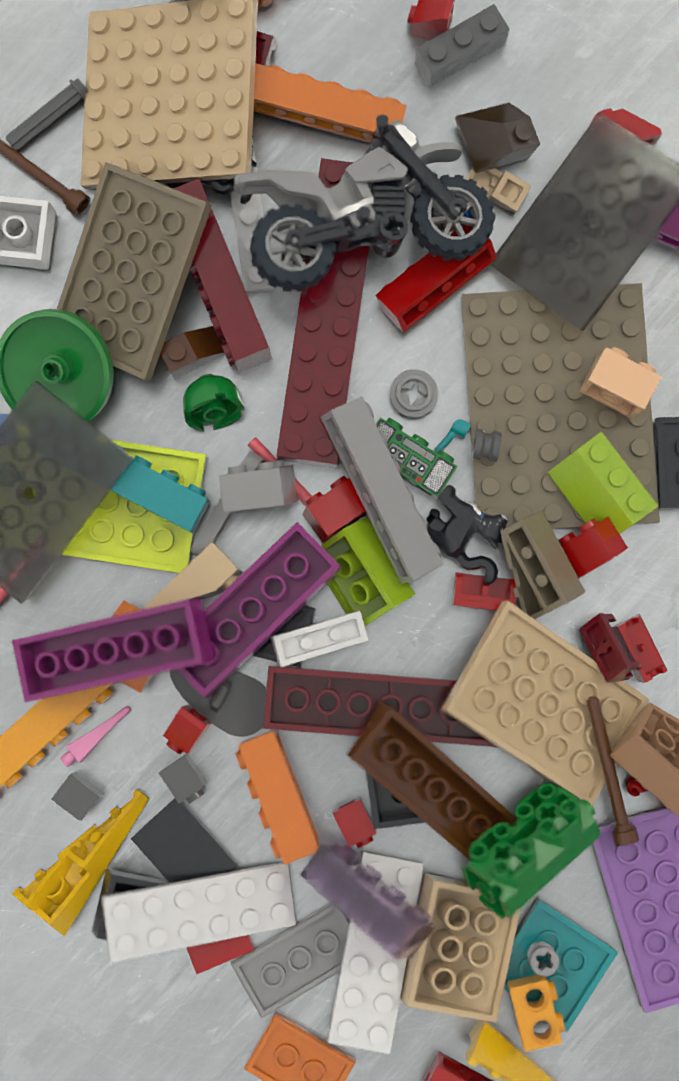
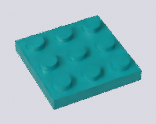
M538 898L515 934L504 990L510 993L507 981L537 974L528 962L527 950L534 942L545 941L549 943L557 953L559 965L553 974L545 977L548 982H554L558 1000L552 1001L555 1013H561L565 1031L568 1032L618 952ZM538 954L536 957L538 962H547L549 960L547 955L542 956ZM531 989L526 994V1000L529 1002L539 1000L542 991Z

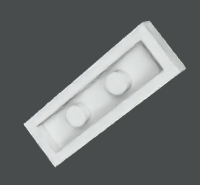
M360 611L271 636L279 667L368 641Z

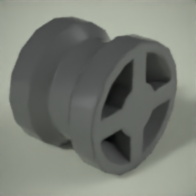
M477 428L472 459L478 460L484 457L488 458L490 462H497L502 432L495 431L490 434L486 433L483 429Z

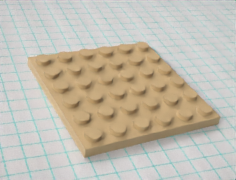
M188 0L89 12L85 85L89 92L85 95L80 186L85 189H97L105 162L161 184L191 182L196 179H200V181L232 179L238 174L251 173L258 0Z

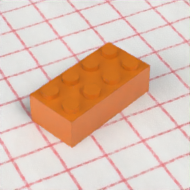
M272 729L242 741L238 745V752H235L240 768L242 770L247 768L250 779L247 782V786L253 800L258 798L262 808H260L261 811H258L262 825L264 829L270 828L273 837H271L270 845L275 858H282L285 865L320 851V838L278 730Z

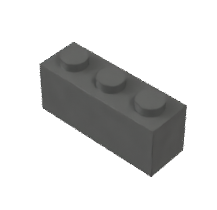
M495 4L416 48L415 64L429 87L505 45L510 29Z

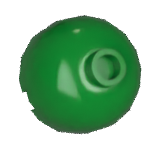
M205 374L200 376L187 387L183 395L185 422L189 427L196 430H204L203 425L209 426L214 424L213 430L230 426L242 417L241 410L245 408L242 395L237 386L230 379L219 375Z

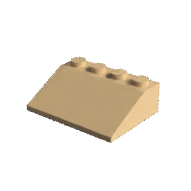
M425 873L400 995L403 1003L407 1007L497 1023L520 910L511 918L505 917L500 919L479 900L482 894L478 887L472 890L467 882Z

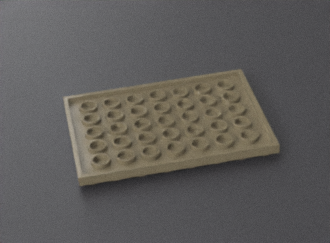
M642 283L462 294L469 423L471 424V455L477 428L483 429L486 433L490 434L495 431L502 432L497 462H490L488 458L484 457L478 460L472 459L475 504L489 515H505L508 519L506 528L541 510L552 529L579 528L585 524L547 472L602 431L658 505L657 508L634 525L659 523L660 515L651 398L645 410L634 419H631L579 392L592 364L605 347L621 349L628 354V359L638 364L639 362L648 364Z

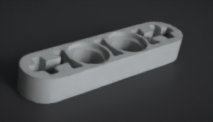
M249 451L240 466L246 465L247 471L258 470V464L263 463L264 458ZM222 497L191 547L190 552L196 556L211 542L216 543L234 511L223 512Z

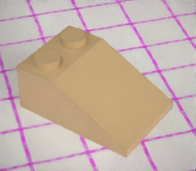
M211 542L144 608H153L187 599L201 598L202 600L221 594L243 572L217 545Z

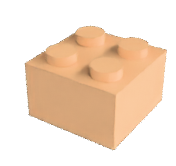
M605 347L592 364L579 392L634 419L645 410L662 376L655 373L656 369L645 362H639L638 364L628 359V354L623 350L615 347L611 349Z

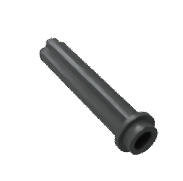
M78 78L74 81L70 79V84L6 135V140L15 150L20 149L79 100L83 99L85 101V95L89 91Z

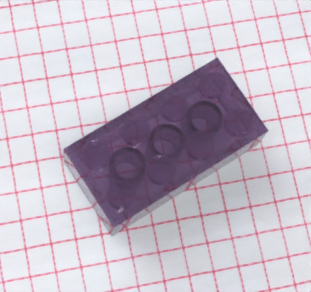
M336 843L334 845L322 844L299 875L396 960L413 957L436 927L429 921L431 916L418 905L413 908L404 900L407 897L406 894L394 885L389 887L380 879L383 875L373 866L367 864L365 867L357 860L359 855L349 846L344 844L341 847Z

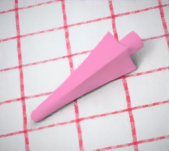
M124 707L100 726L65 746L69 751L60 758L64 765L69 767L76 760L82 763L104 736L130 712V707Z

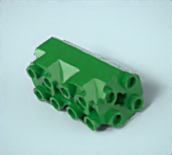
M543 784L538 789H534L517 804L515 808L516 821L509 826L507 823H498L493 828H489L471 844L469 849L470 861L462 867L467 884L472 890L478 887L482 894L479 900L500 919L505 917L511 918L600 837L601 831L593 817L596 813L595 809L587 800L582 799L580 801V799L564 788L555 787L553 784Z

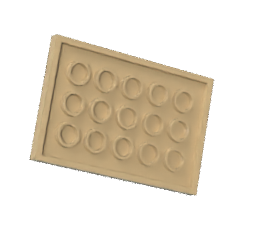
M502 601L441 710L556 786L564 788L580 799V801L582 799L587 800L593 806L606 781L587 706V699L590 696H596L599 699L612 751L618 738L644 709L649 698L624 681L607 683L593 659L509 601Z

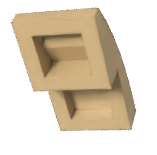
M472 166L465 178L468 181L471 178L477 182L476 185L479 188L483 187L488 192L486 196L488 199H492L493 204L515 213L531 188L530 184L507 170L502 173L496 168L475 173Z

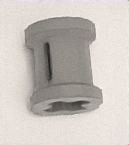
M545 941L534 942L529 946L527 956L532 969L541 976L553 974L558 968L559 958L552 946ZM538 954L542 956L547 955L549 960L547 962H538L536 957Z

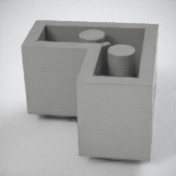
M283 460L259 463L258 470L247 471L246 465L228 467L227 474L219 475L223 512L281 506L298 501L293 465L284 466Z

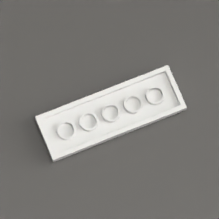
M362 852L328 1034V1043L390 1054L423 863Z
M283 862L101 896L109 960L111 963L296 925L288 864L284 865Z

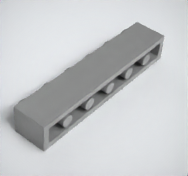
M361 396L322 415L321 419L400 583L411 582L442 566L441 552L437 544L432 542L429 536L426 520L416 509L412 491L403 482L399 464L389 453L385 435L376 426L371 406Z

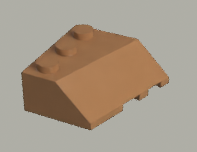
M648 703L618 738L610 756L621 768L637 779L642 787L649 790L667 809L673 811L679 817V719L654 704Z

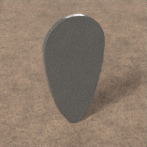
M177 669L170 671L171 680L182 698L194 710L222 731L233 736L244 737L252 735L263 728L266 687L257 679L236 671L209 698H203Z

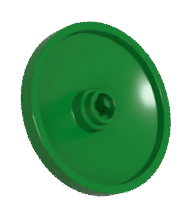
M41 309L18 318L3 333L0 339V392L8 406L21 419L36 427L43 413L51 417L58 413L72 421L69 426L75 429L96 417L106 405L113 387V362L104 339L85 319L66 310Z

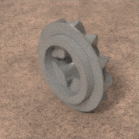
M411 369L400 373L394 379L390 388V401L396 411L406 417H421L433 409L438 399L436 382L428 373L422 370ZM415 382H418V393L425 397L416 398L411 406L409 405V395L401 390H412Z

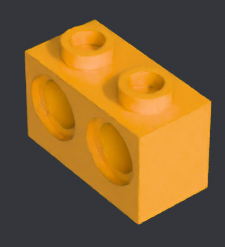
M539 974L507 981L524 1051L528 1052L562 1044L560 1033L565 1032V1026L561 1013H555L552 1001L558 1000L554 982H548L545 976ZM531 989L542 991L540 999L535 1002L527 1001L526 994ZM544 1020L549 1023V1027L545 1032L536 1033L533 1031V1027L538 1021Z

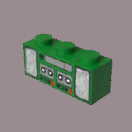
M380 417L376 426L386 437L387 448L391 457L400 466L402 479L437 500L458 467L453 464L455 459L442 450H439L438 453L427 447L429 443L419 435L413 434L411 437L402 431L404 427L391 418L385 421Z

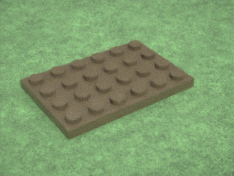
M105 162L57 309L66 310L82 317L99 332L109 349L113 366L143 380L151 381L212 204Z

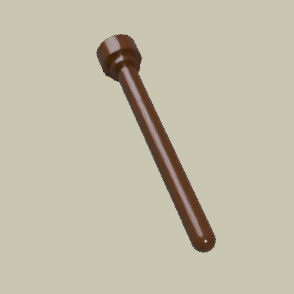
M0 139L1 155L62 198L66 209L78 217L84 213L90 203V196L80 189H68Z
M590 696L587 699V706L616 822L613 825L614 830L612 831L614 845H630L639 841L637 828L627 818L614 760L610 756L612 751L599 699L596 696Z

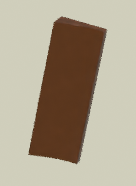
M381 700L366 728L346 754L469 861L471 844L489 828H493L498 823H507L510 826L516 821V817L396 710Z

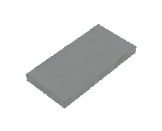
M338 899L257 946L254 951L246 953L231 962L230 965L261 1019L340 972L349 918Z

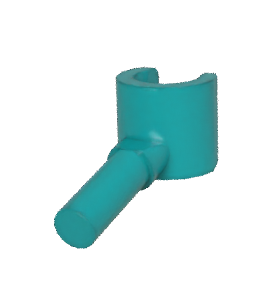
M462 419L456 420L445 438L434 450L437 453L439 450L443 451L455 435L464 439L471 424Z

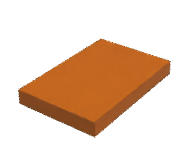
M275 1012L249 1057L244 1070L263 1081H345L356 1063V1059L278 1012Z

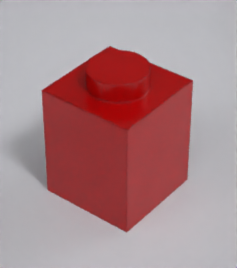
M361 797L333 810L332 814L349 847L356 844L357 848H361L374 840L372 836L377 834V830L374 829L373 821Z

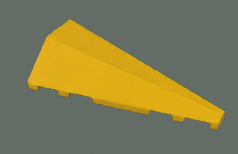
M137 789L132 792L134 797L121 808L114 807L109 812L111 817L99 827L96 825L90 827L57 855L59 858L57 862L46 871L41 869L34 874V881L24 889L18 887L12 893L14 897L64 937L149 800Z
M484 1020L476 1022L469 1034L471 1044L465 1052L467 1063L474 1067L479 1064L489 1071L491 1077L497 1080L500 1078L503 1081H556L492 1022Z

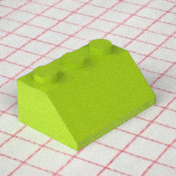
M602 431L547 472L584 523L593 518L598 523L609 517L618 533L621 534L658 507L657 503Z
M368 517L344 528L321 545L342 568L327 583L346 614L355 611L361 612L364 626L415 595L408 582L400 583Z

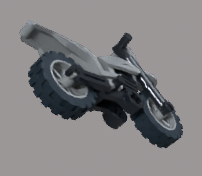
M379 115L376 118L374 134L377 138L371 141V146L362 157L346 168L341 181L335 187L326 188L315 173L306 171L268 169V171L238 174L234 180V190L238 194L266 193L279 206L277 210L274 208L266 212V216L264 218L261 217L257 222L252 234L250 253L252 255L253 267L258 269L257 274L262 279L268 280L270 286L274 288L276 286L281 287L282 291L291 292V289H297V292L305 291L308 286H311V288L316 286L327 275L335 254L368 245L372 246L375 253L381 257L388 258L394 256L398 252L408 231V222L404 217L406 212L405 191L414 198L410 223H413L411 230L414 237H418V244L422 248L426 247L430 255L434 257L436 255L441 256L442 260L450 261L451 258H456V261L464 260L468 255L470 257L475 255L484 246L494 228L493 223L495 222L496 215L492 211L494 207L493 201L488 199L486 196L488 192L483 187L479 188L475 180L470 178L468 181L463 179L462 175L457 174L454 177H449V174L442 175L438 179L437 173L432 172L426 166V164L458 160L462 154L460 144L442 142L419 146L417 137L401 121L389 123L388 117L385 115ZM469 209L474 219L463 217V213ZM460 224L472 226L473 229L469 234H465ZM290 229L286 237L279 233L282 230ZM455 229L458 236H450L448 233ZM271 238H275L284 246L270 249ZM281 254L280 257L283 263L280 264L273 255ZM312 260L309 264H304L305 261ZM289 261H292V264L298 265V267H288L287 265Z

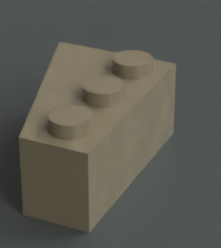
M542 510L500 531L508 568L513 570L516 587L513 588L515 598L519 597L523 612L536 619L586 593Z

